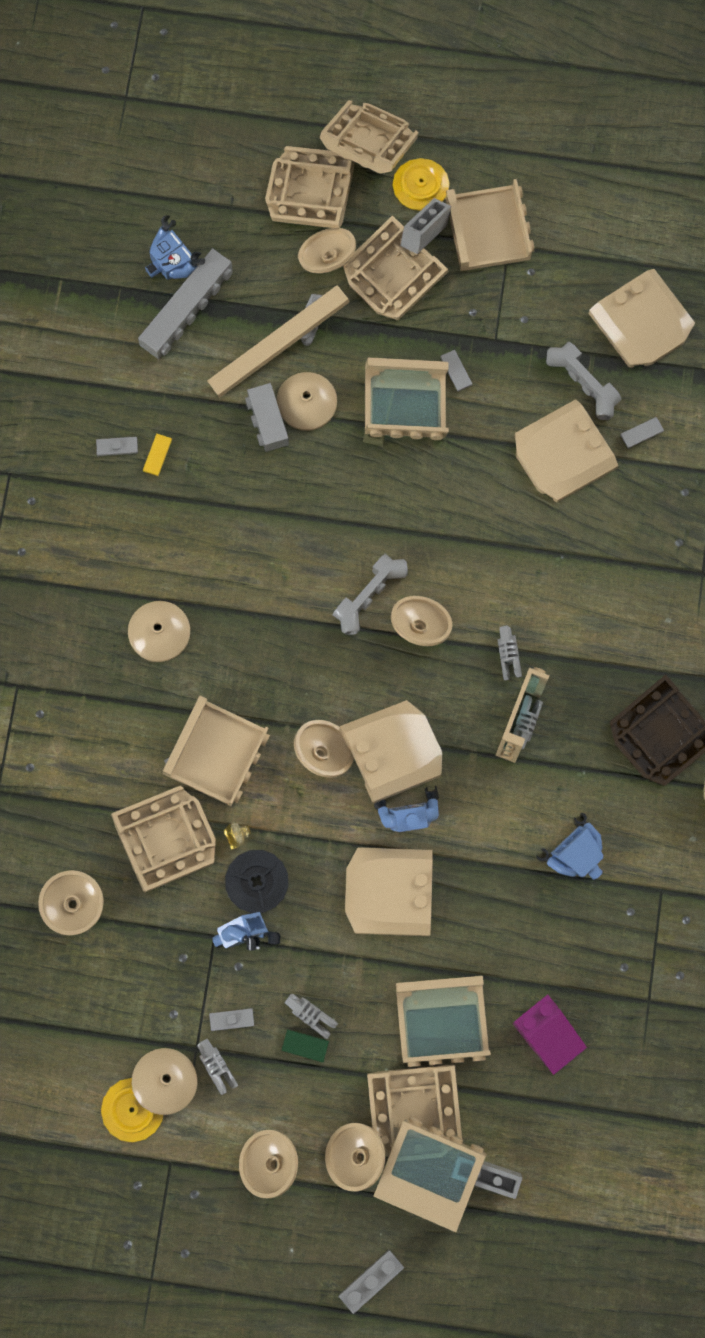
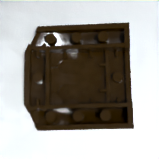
M666 674L609 722L615 746L642 777L663 786L670 783L705 753V720Z

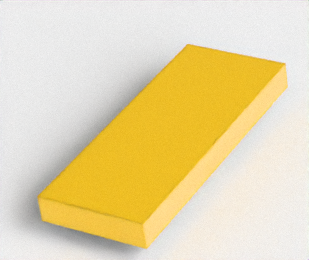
M156 434L143 472L159 476L172 438Z

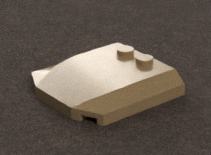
M348 100L321 131V141L328 150L343 156L345 159H350L365 168L380 174L392 171L416 141L419 132L415 131L413 133L408 128L409 123L404 119L368 103H363V106L352 105L353 101Z
M286 146L285 152L281 157L276 158L273 162L265 197L272 221L340 229L351 186L354 161L345 159L333 151Z
M391 216L354 252L351 259L343 265L350 288L377 314L399 320L448 273V269L424 248L416 254L402 247L401 240L404 226Z
M655 269L647 270L600 300L589 310V315L629 368L635 365H652L682 346L695 325L694 320Z
M576 399L515 433L517 459L536 489L542 494L545 493L552 497L555 502L561 501L618 468V463L610 447L582 404Z
M407 700L339 727L347 747L350 748L364 778L365 787L373 804L441 777L442 750L426 716Z
M181 785L111 814L115 828L144 893L214 864L216 840L199 800L187 793Z
M357 848L346 868L345 913L354 933L430 936L432 850Z
M438 1065L367 1073L372 1129L376 1131L382 1140L385 1156H390L405 1119H417L422 1122L421 1126L430 1129V1126L442 1130V1135L450 1138L451 1135L462 1139L455 1065ZM410 1129L406 1134L396 1161L442 1157L454 1147Z

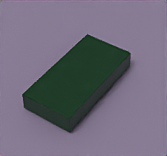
M287 1029L281 1051L323 1063L329 1041Z

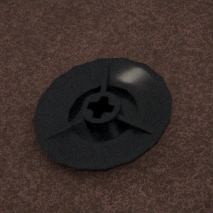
M249 850L238 855L229 865L225 875V889L230 900L239 909L249 913H265L276 908L284 899L289 887L288 872L283 862L274 854L264 850ZM261 877L262 885L253 887L252 879Z

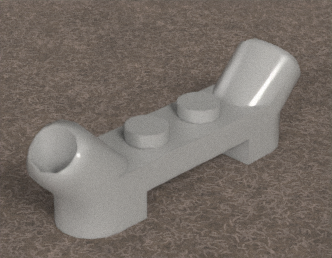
M567 342L562 348L550 347L547 350L546 364L553 367H565L568 370L569 376L582 385L583 391L596 400V417L600 420L611 419L614 416V406L621 401L618 391L610 383L602 387L579 362L582 353L571 342Z
M386 554L381 556L373 566L372 572L376 576L353 602L346 597L334 611L333 616L341 621L342 633L354 635L360 631L358 613L362 608L366 610L373 601L371 598L375 593L380 594L386 586L384 583L387 579L405 578L408 575L407 561L404 559L392 560Z

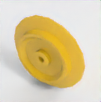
M419 158L409 160L399 167L394 174L393 190L401 204L409 209L421 211L434 198L443 202L450 183L448 175L441 165L429 159Z
M132 1078L117 1082L110 1087L103 1098L101 1108L103 1124L110 1134L121 1141L137 1142L145 1140L154 1134L162 1123L163 1115L149 1112L136 1100L132 1090Z

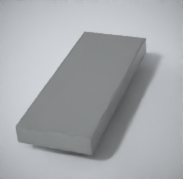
M455 350L440 356L442 362H448L447 372L457 392L472 386V382Z
M657 417L621 433L620 436L629 449L664 432V429Z
M137 437L96 439L97 456L138 453Z
M253 1009L209 1014L211 1031L254 1026Z

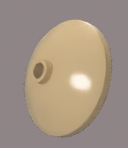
M343 228L322 230L309 237L303 243L298 253L299 262L309 272H332L345 265L351 259L356 250V240L350 231Z
M302 372L289 377L281 385L277 394L276 401L282 419L289 426L298 430L310 431L323 427L332 419L337 408V395L332 384L323 376L312 372ZM309 394L310 397L305 399L303 395Z
M422 596L405 597L394 605L391 612V622L396 632L405 640L416 645H438L449 637L452 630V619L447 610L430 598Z
M153 601L141 606L133 614L128 625V638L134 651L142 658L152 662H165L174 659L186 648L190 639V624L185 613L176 605L166 601ZM156 625L162 626L159 631L154 630V627Z
M313 720L302 725L295 735L294 749L303 766L312 773L332 778L344 774L351 767L354 756L350 748L347 747L339 726L324 720Z
M70 870L54 875L45 883L40 892L38 906L43 921L50 929L62 935L72 936L88 931L97 923L103 911L104 899L101 888L92 877L80 871ZM76 901L77 906L70 908V902Z
M169 1048L153 1050L144 1055L134 1068L132 1074L134 1096L139 1104L149 1112L158 1115L177 1113L191 1102L196 1093V1070L192 1062L177 1050ZM164 1075L169 1076L170 1082L165 1083L162 1077Z
M350 1123L334 1132L327 1144L325 1153L326 1168L331 1179L339 1187L348 1191L365 1190L379 1179L385 1164V1149L381 1138L375 1130L365 1124ZM362 1154L364 1155V1160H363V1161L361 1160V1155H362Z
M263 1130L251 1136L245 1143L239 1159L240 1176L245 1187L257 1197L275 1198L285 1193L293 1184L298 1170V1156L292 1141L283 1133L275 1130Z

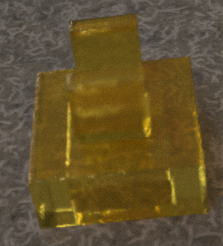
M237 822L229 824L224 829L231 849L240 847L245 842L244 838L251 833L248 825L239 828Z

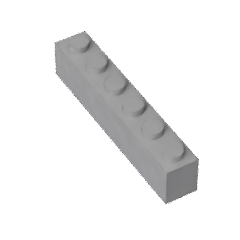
M213 248L204 258L205 263L197 266L139 336L140 346L157 359H160L162 355L165 356L169 352L171 344L175 340L180 339L184 328L194 322L198 311H202L207 306L208 299L218 293L224 280L227 281L233 273L232 262Z

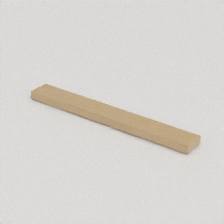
M338 285L215 374L207 382L218 397H222L350 302Z

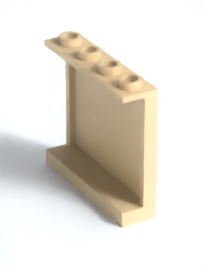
M514 179L513 185L461 194H455L454 189L446 190L445 200L446 204L451 206L449 219L460 271L531 259V254L534 252V242L529 239V234L531 233L530 224L525 221V216L527 215L526 205L521 202L523 192L522 187L518 186L517 179Z
M199 696L164 767L163 774L232 806L233 802L238 803L243 793L239 790L242 783L247 784L252 774L249 772L251 764L256 765L261 755L258 753L260 746L265 747L270 735L267 734L268 727L262 728L208 702L207 698Z

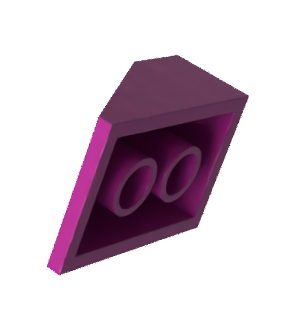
M548 994L512 1023L553 1075L587 1048Z

